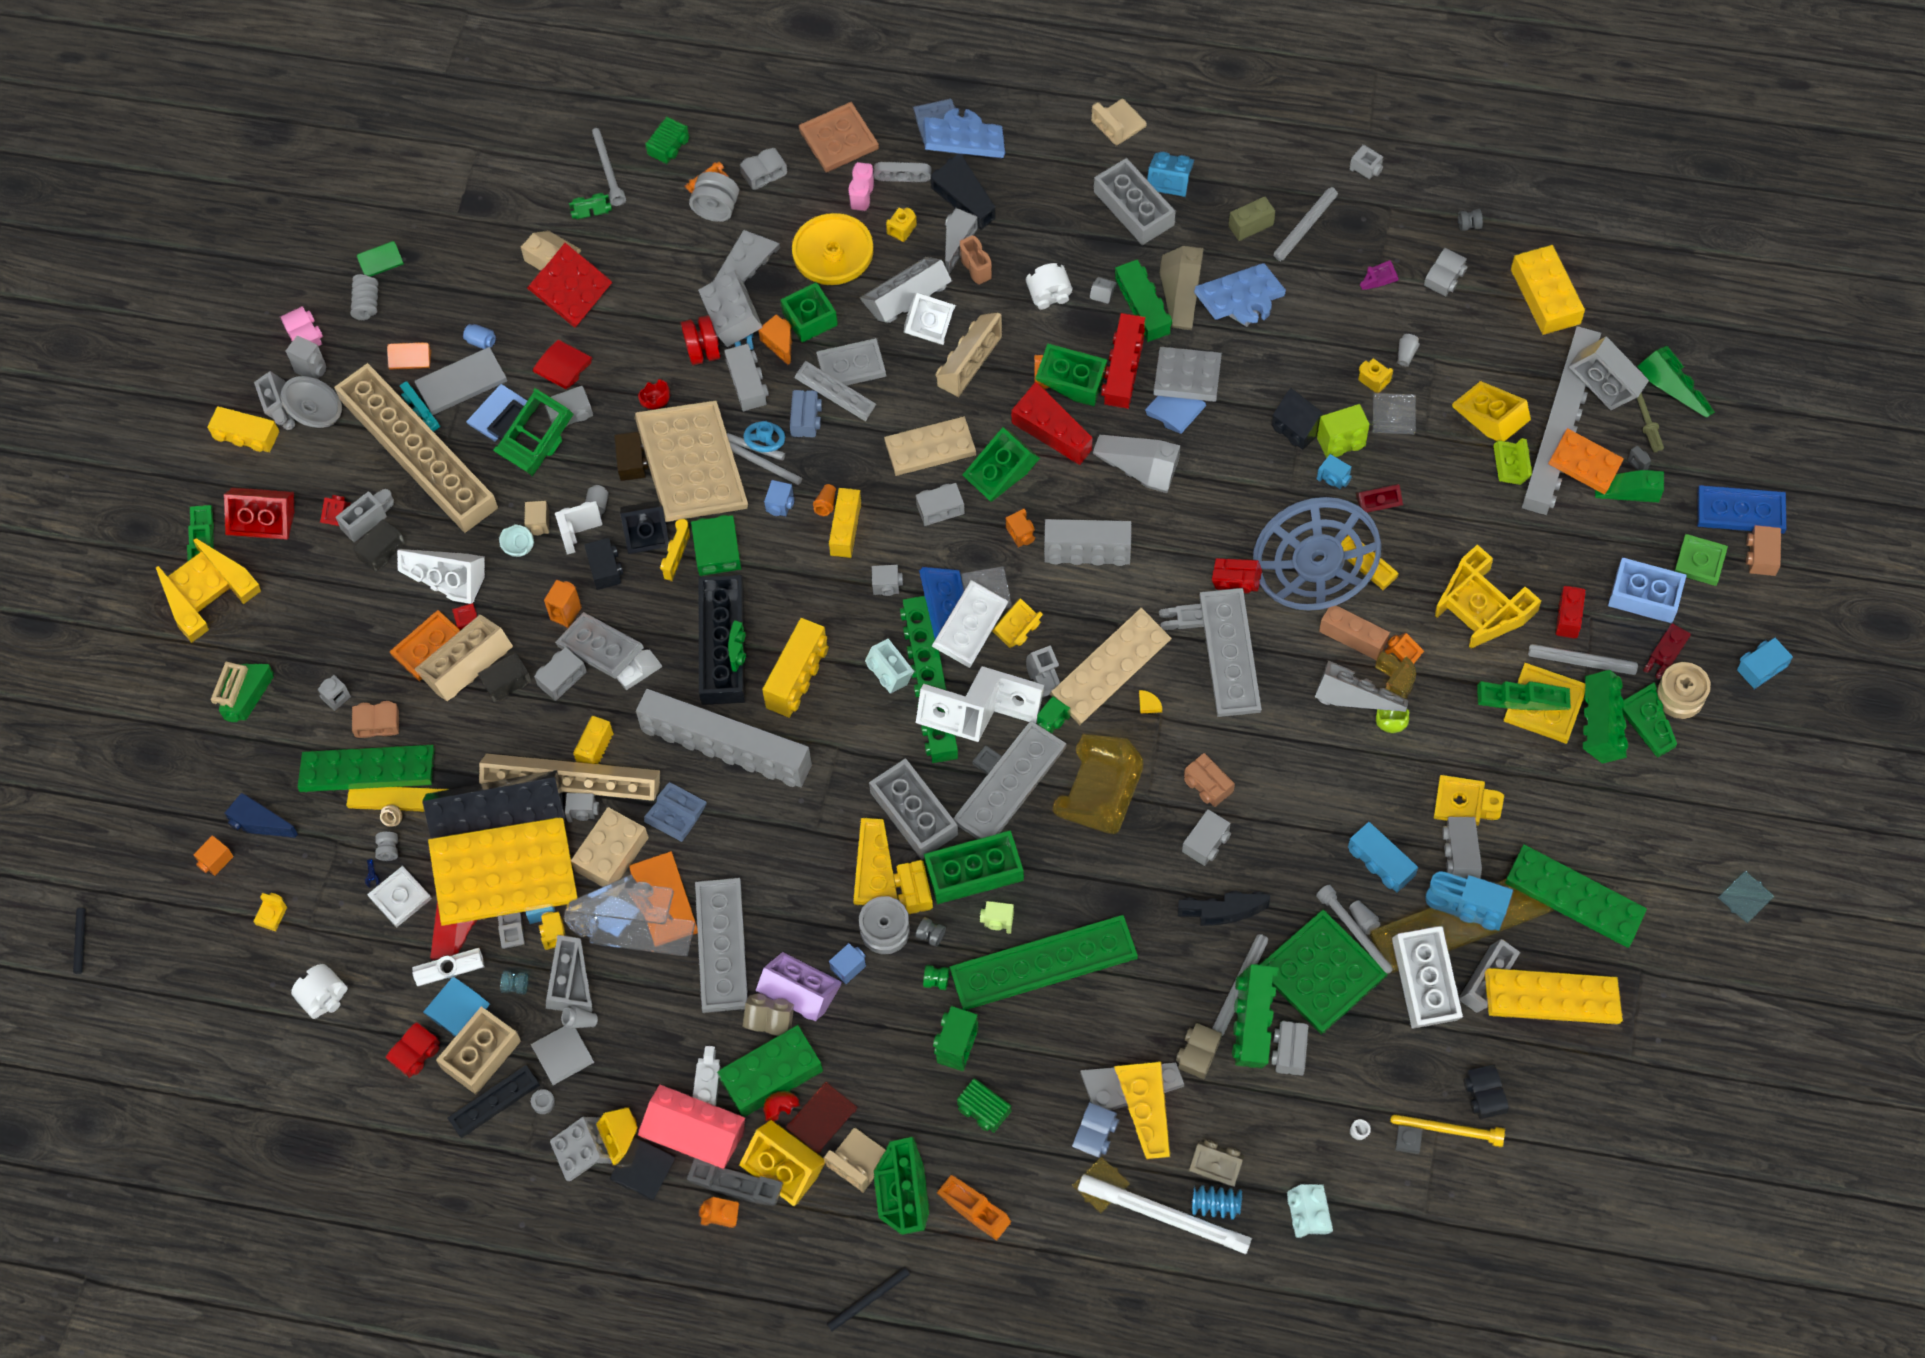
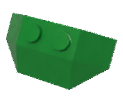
M913 1137L891 1141L873 1171L878 1217L901 1235L924 1231L929 1216V1205L924 1165Z

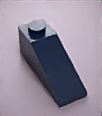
M243 793L236 798L225 812L229 820L227 823L237 831L242 829L246 833L293 838L298 835L293 825Z

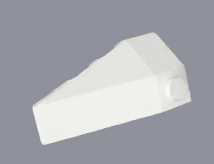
M398 550L399 572L418 582H424L431 586L430 589L446 594L447 598L452 601L469 604L474 602L485 577L483 556L464 553Z

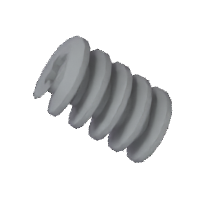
M362 274L355 275L352 279L351 316L357 320H367L370 316L377 313L378 280Z

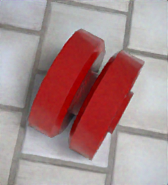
M709 315L698 318L699 331H696L695 324L691 319L681 321L692 366L702 364V350H705L709 361L720 359L719 343Z

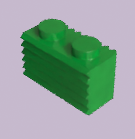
M666 117L655 133L648 139V142H646L647 154L662 163L668 164L671 159L676 158L681 145H685L688 142L687 126Z
M975 1078L957 1099L958 1110L968 1118L972 1116L977 1120L976 1123L980 1128L985 1131L991 1130L993 1133L1012 1112L1010 1104Z

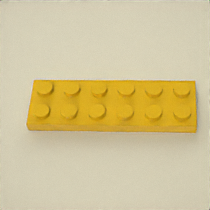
M1491 968L1485 971L1489 1016L1620 1024L1623 1021L1617 977Z

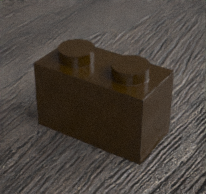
M631 432L614 435L620 480L646 478L645 470L649 469L647 457L643 456L645 451L640 433Z

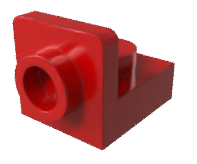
M332 495V499L324 498L320 522L339 526L335 517L343 512L347 506H350L351 502H346L345 497Z

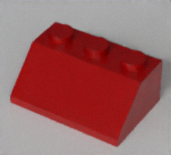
M231 488L224 494L225 535L288 539L294 517V492Z

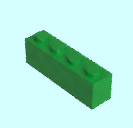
M1137 259L1115 267V281L1133 315L1145 317L1144 337L1147 342L1169 335L1173 323L1170 314H1166L1164 311L1162 299L1158 298L1155 294V286L1153 282H1149L1145 267L1141 266Z

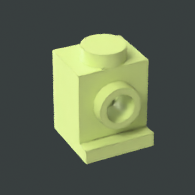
M987 901L986 909H981L980 922L985 923V927H989V929L1001 930L1003 928L1006 929L1007 933L1011 934L1014 904Z

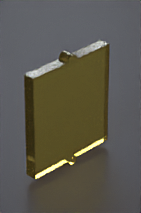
M1102 1157L1085 1173V1175L1117 1186L1123 1190L1130 1185L1118 1173V1169L1113 1168ZM1081 1177L1073 1185V1188L1084 1197L1085 1202H1089L1102 1213L1111 1202L1078 1190Z

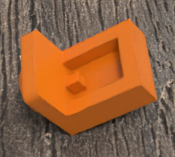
M716 1197L704 1201L699 1212L701 1224L713 1223L731 1228L735 1227L739 1203Z

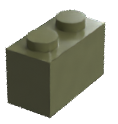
M1264 196L1230 212L1229 228L1238 241L1274 225L1275 210Z

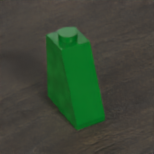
M239 664L246 666L248 671L233 708L226 704L219 707V712L224 720L229 722L247 720L274 678V672L269 664ZM232 668L230 669V672H229V674H228V677H227L226 682H225V684H224V687H223V689H222L221 698H222L223 693H224V691H225L227 681H228V679L230 678L231 673H232V671H233Z

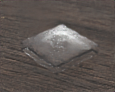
M1373 393V433L1415 435V395Z

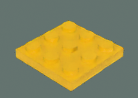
M1525 663L1518 684L1526 685L1531 681L1570 688L1571 709H1508L1503 722L1567 744L1585 695V683Z

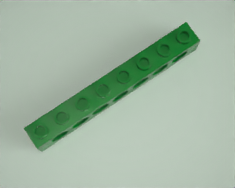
M921 596L903 599V608H900V615L902 621L906 620L907 627H903L905 640L909 639L910 646H907V653L909 659L913 658L914 665H910L914 670L912 678L917 679V684L914 685L915 696L920 697V690L923 684L946 690L939 650L932 647L935 637L926 598ZM915 620H921V621H922V622H920V623H913V621H915ZM918 639H925L924 642H917ZM922 658H928V659H929V660L926 661V662L920 661V659H922ZM926 677H931V678H933V679L930 680V681H925V680H923V679L926 678ZM936 707L939 712L945 713L944 709ZM921 725L923 737L927 736L928 743H925L926 756H931L932 763L958 759V749L954 734ZM937 735L944 736V738L940 740H937L934 737Z

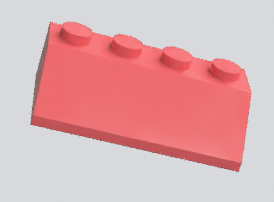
M659 1085L649 1102L638 1136L724 1169L743 1137L745 1117Z

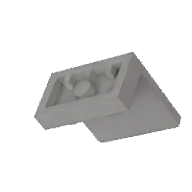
M582 1117L550 1140L566 1181L573 1180L595 1163H612L596 1126L600 1118Z

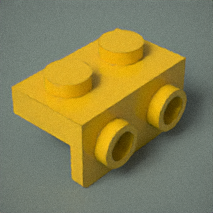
M1020 598L995 625L992 632L1009 648L1016 645L1020 646L1028 638L1026 634L1029 630L1033 631L1041 623L1039 619L1043 614L1040 611L1035 613Z

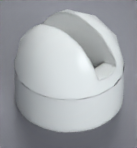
M1362 1119L1356 1120L1350 1127V1134L1356 1140L1365 1139L1370 1133V1125Z

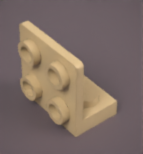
M1124 99L1119 100L1108 108L1103 107L1099 102L1092 106V122L1116 146L1147 125Z
M854 1128L834 1153L829 1150L824 1159L827 1167L864 1192L873 1181V1171L886 1150Z

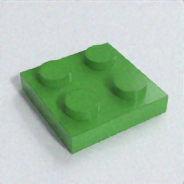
M1685 534L1674 572L1686 574L1687 578L1716 586L1728 546Z

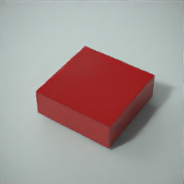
M473 603L452 609L459 630H462L477 617Z

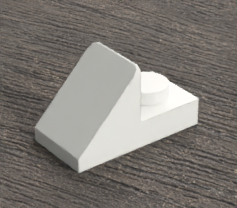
M641 650L616 678L625 690H628L660 669L662 665L650 650Z

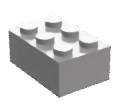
M734 270L699 289L714 329L727 347L762 328L744 282Z
M1607 336L1580 350L1569 365V368L1610 410L1637 398L1649 381Z

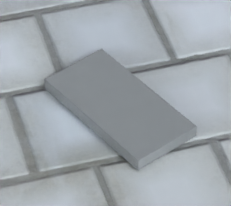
M490 347L415 380V384L432 415L507 382V378Z
M585 612L555 642L559 648L564 649L566 647L582 661L613 678H616L644 648L640 642Z

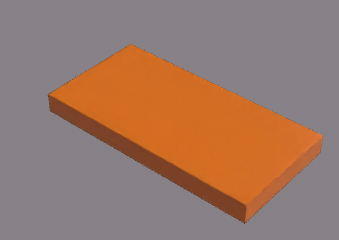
M672 851L629 865L655 947L697 934L698 929Z

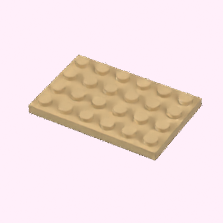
M717 401L635 413V420L659 502L663 505L665 522L748 508L746 495Z

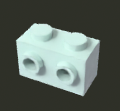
M889 639L872 646L865 660L868 668L875 673L881 685L890 694L907 686L914 672Z

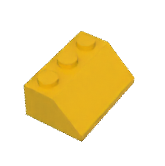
M770 1120L756 1130L739 1166L754 1177L760 1178L762 1176L783 1182L779 1195L795 1206L818 1178L825 1164V1159Z

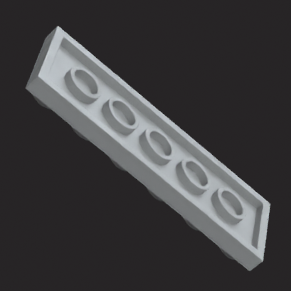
M1243 588L1200 592L1199 598L1217 717L1261 713L1262 709Z
M1030 721L955 815L953 820L957 823V826L976 839L999 834L1063 753L1067 744Z
M740 878L695 882L702 1012L745 1009L748 990Z

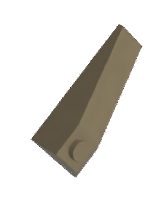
M1182 246L1162 255L1159 275L1166 298L1167 310L1173 323L1171 325L1172 328L1192 330L1197 295L1194 291L1195 286H1198L1200 281L1203 248Z

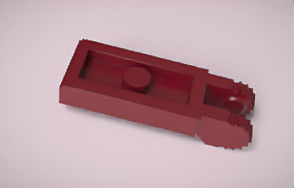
M1672 623L1653 651L1643 671L1648 673L1652 670L1654 663L1659 664L1662 667L1656 673V678L1660 680L1666 669L1678 657L1689 640L1691 633Z

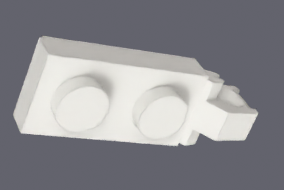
M705 1046L704 1059L699 1058L696 1067L693 1098L716 1106L719 1087L717 1071L721 1070L720 1060L715 1059V1047Z

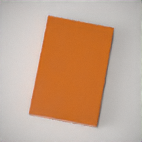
M437 610L389 652L420 681L422 678L415 671V668L461 630Z

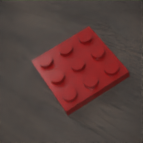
M564 243L527 289L575 328L610 286L612 281L567 243Z

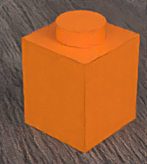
M213 835L194 854L198 861L197 867L204 873L209 871L214 876L234 857L228 847Z

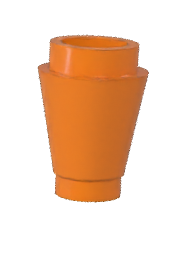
M830 484L824 485V488L813 502V509L816 514L828 516L833 511L836 492L834 486Z

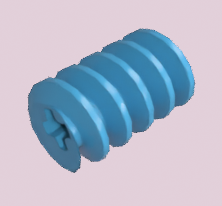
M1194 1185L1193 1215H1196L1198 1210L1201 1209L1203 1216H1206L1208 1210H1210L1212 1217H1215L1217 1212L1220 1211L1221 1217L1225 1218L1227 1212H1229L1231 1219L1234 1220L1237 1213L1240 1215L1242 1190L1239 1189L1236 1196H1234L1233 1189L1229 1188L1225 1195L1222 1187L1215 1194L1213 1186H1210L1206 1193L1203 1185L1200 1186L1198 1191H1196Z

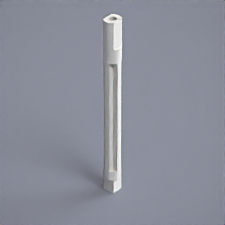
M1083 1174L1078 1190L1153 1217L1244 1254L1247 1253L1252 1239L1250 1237L1143 1198L1104 1181Z

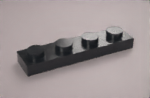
M525 1065L447 1118L460 1138H463L540 1085L527 1065Z

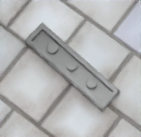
M807 361L804 362L795 375V379L864 421L867 420L876 406L871 400Z

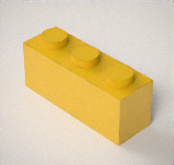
M218 406L208 425V429L215 440L232 442L239 447H251L258 452H270L279 434L275 421Z
M839 488L829 540L831 556L852 558L861 508L860 490Z

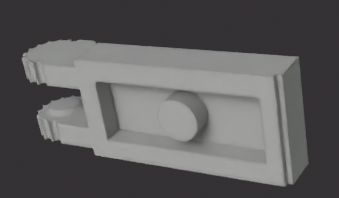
M1201 604L1181 605L1159 611L1161 618H1170L1177 615V620L1161 623L1163 630L1204 627Z

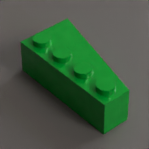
M1611 670L1588 675L1585 678V700L1589 706L1584 708V716L1588 721V725L1584 726L1583 733L1587 735V741L1583 742V749L1602 764L1627 758L1626 749H1628V741L1624 732L1626 721L1622 710L1625 707L1624 700L1621 697L1623 684L1621 678Z
M1251 964L1236 978L1235 988L1239 991L1238 999H1236L1234 1011L1237 1013V1021H1235L1233 1027V1034L1236 1035V1044L1233 1045L1232 1057L1235 1058L1236 1066L1262 1069L1268 1064L1271 1032L1267 1031V1027L1271 1026L1274 1011L1269 1008L1273 997L1276 995V987L1272 986L1273 976H1278V967Z

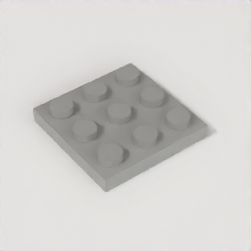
M1160 347L1154 395L1216 402L1222 353Z

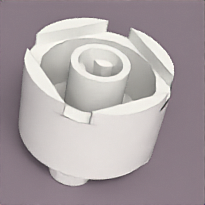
M1057 263L1046 264L1035 269L1036 273L1031 276L1029 274L1026 277V283L1033 302L1039 309H1046L1050 304L1056 302L1063 304L1069 300L1068 296L1072 292V286L1063 265L1058 267Z
M319 964L306 971L309 974L304 979L300 977L296 981L291 994L310 1017L316 1019L328 1011L330 1013L336 1011L340 1006L339 1001L348 987L327 965Z

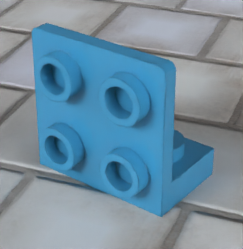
M1166 152L1155 153L1149 166L1147 181L1157 192L1186 196L1189 174L1194 160L1184 155L1177 157L1171 156Z

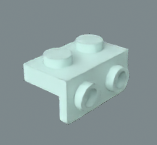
M1300 1184L1287 1192L1288 1204L1290 1205L1293 1227L1297 1238L1307 1234H1328L1333 1231L1323 1185Z

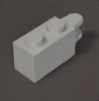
M269 371L254 382L264 413L273 418L276 424L283 425L284 429L290 430L294 428L295 421L283 407L280 397L281 390L286 381Z
M380 490L374 496L368 491L335 517L340 529L353 542H356L387 517L385 512L394 505V499L391 496L390 490Z

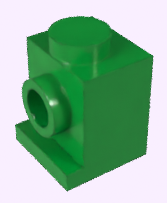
M1052 697L1038 713L1037 725L1052 734L1055 729H1059L1063 725L1065 719L1069 720L1071 708L1055 697Z

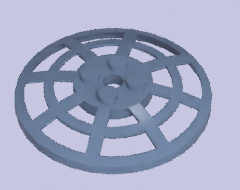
M1312 498L1287 507L1268 522L1256 541L1253 560H1258L1262 569H1275L1279 581L1285 587L1275 594L1266 584L1263 573L1261 574L1260 586L1273 600L1294 609L1320 610L1345 602L1367 585L1380 561L1381 540L1374 521L1359 506L1339 498ZM1319 508H1337L1352 514L1345 524L1335 520H1321ZM1311 510V522L1300 525L1290 533L1280 527L1283 522L1294 515ZM1359 518L1370 529L1374 537V543L1362 546L1359 536L1352 529ZM1322 527H1332L1340 531L1334 538L1330 535L1322 534ZM1313 529V536L1304 539L1302 542L1295 538L1301 533ZM1274 532L1282 539L1276 551L1275 561H1262L1264 547ZM1349 535L1354 541L1356 549L1344 552L1341 542ZM1288 545L1292 546L1295 549L1293 560L1282 561L1285 549ZM1375 551V559L1363 580L1356 577L1363 562V555ZM1316 556H1324L1321 561H1314ZM1357 557L1351 573L1342 570L1345 560ZM1295 568L1299 576L1289 583L1282 569ZM1335 576L1343 580L1338 585L1325 589V581ZM1305 581L1316 583L1317 591H1305L1298 587ZM1349 583L1356 586L1343 596L1325 602L1326 595L1341 590ZM1292 592L1304 597H1317L1316 604L1294 603L1284 600V598Z

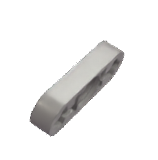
M879 162L874 165L873 177L879 181L927 182L931 176V167L925 163Z

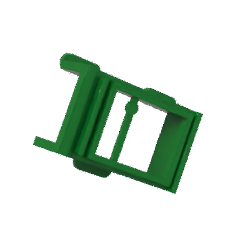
M534 388V392L499 445L493 450L500 457L509 460L532 477L545 457L554 454L562 442L561 433L574 415L568 408ZM541 402L559 413L542 440L523 428ZM520 432L539 442L534 452L515 441Z

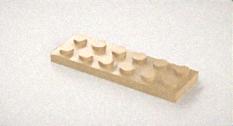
M1140 608L1053 689L1050 695L1070 707V716L1081 725L1172 638Z

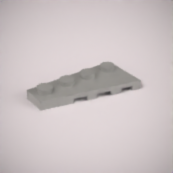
M743 230L714 281L734 270L740 279L745 282L756 273L755 271L761 264L764 265L769 260V256L773 252L776 253L780 249V243Z
M1162 1064L1164 1093L1184 1087L1177 1064ZM1115 1068L1080 1070L1092 1104L1110 1111L1128 1105Z

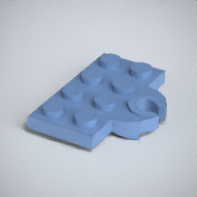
M958 108L949 110L945 114L944 119L924 117L925 150L997 158L1004 157L1005 149L1002 126L982 124L981 118L967 109L965 110L964 117L958 116Z
M1263 263L1195 286L1194 293L1215 320L1233 314L1238 321L1245 325V322H1258L1259 316L1253 310L1259 311L1263 320L1267 319L1271 311V300L1283 297L1286 290Z

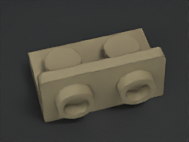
M1205 1139L1204 1142L1199 1141L1189 1171L1234 1187L1245 1156L1240 1155L1241 1151L1231 1147H1227V1150L1217 1147L1218 1143Z

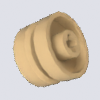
M1680 662L1671 665L1666 669L1656 690L1659 700L1662 701L1663 711L1674 718L1680 719L1695 716L1700 712L1710 692L1711 682L1707 673L1693 663Z

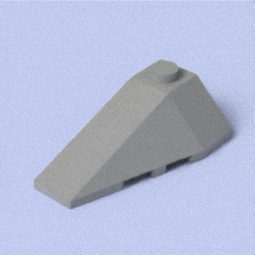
M1099 435L1093 454L1111 466L1120 468L1127 476L1136 478L1143 486L1168 493L1179 461L1180 445L1161 440Z

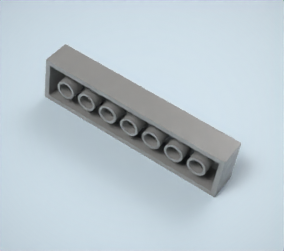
M646 689L636 709L641 730L645 734L650 736L655 734L669 743L677 742L682 744L688 750L696 749L708 757L713 758L715 756L721 758L730 765L735 763L749 772L757 771L768 779H779L790 787L798 786L802 788L812 766L808 746Z

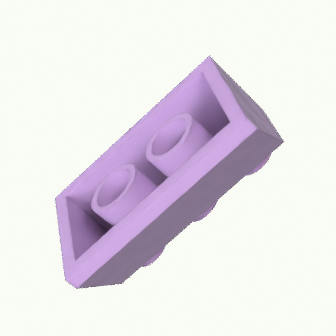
M782 952L763 968L756 991L773 1000L778 998L786 999L794 1004V1010L802 1014L803 1017L816 1021L826 1012L842 982Z

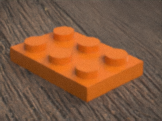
M1567 428L1548 464L1605 495L1624 458Z

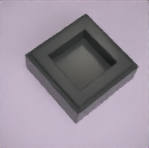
M985 745L972 761V764L988 775L1002 756Z

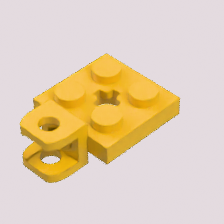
M1440 775L1434 819L1447 821L1448 817H1475L1476 825L1478 826L1480 818L1498 820L1501 817L1504 794L1499 791L1484 789V781ZM1461 796L1462 800L1466 802L1459 805L1453 799Z

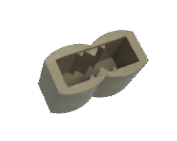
M763 994L750 995L745 1002L743 1027L753 1031H765L769 1034L780 1036L792 1027L794 1004L782 998L771 1000Z
M1196 1023L1194 1029L1189 1028L1185 1037V1041L1188 1044L1185 1049H1180L1176 1059L1179 1062L1178 1069L1205 1079L1220 1044L1222 1033Z

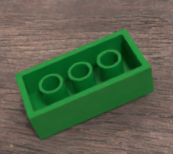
M1011 831L924 854L925 867L937 904L1024 881V871Z
M797 1025L717 1071V1074L739 1114L742 1117H746L763 1107L766 1099L771 1094L779 1091L789 1092L820 1074L823 1070L820 1060Z

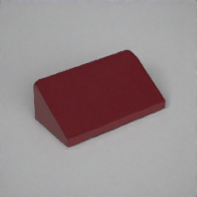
M1399 484L1356 492L1359 507L1367 513L1403 505Z

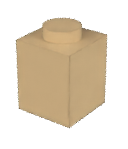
M546 501L525 502V527L533 535L538 536L549 533V508Z

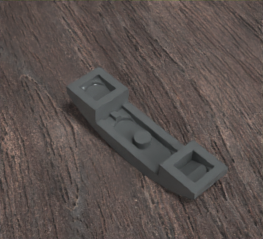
M694 1158L687 1177L688 1181L709 1190L741 1200L772 1206L776 1205L783 1186V1182L762 1176L757 1178L726 1168L722 1169L697 1158Z

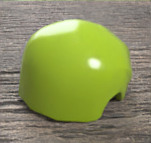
M1377 709L1376 724L1387 733L1402 732L1409 724V710L1406 709L1404 712Z

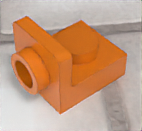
M1407 633L1399 636L1394 635L1387 642L1389 646L1384 650L1386 654L1394 653L1407 668L1411 667L1424 652Z

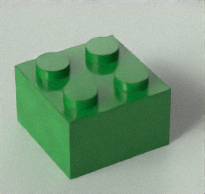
M817 282L780 300L782 313L801 343L838 325L836 311Z
M951 1006L949 1013L945 1012L943 1015L941 1034L937 1033L933 1043V1047H935L934 1054L937 1057L938 1064L964 1071L979 1030L978 1015Z

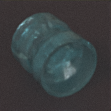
M504 970L501 976V993L513 991L517 994L525 995L528 987V973L519 972L516 974L512 971Z

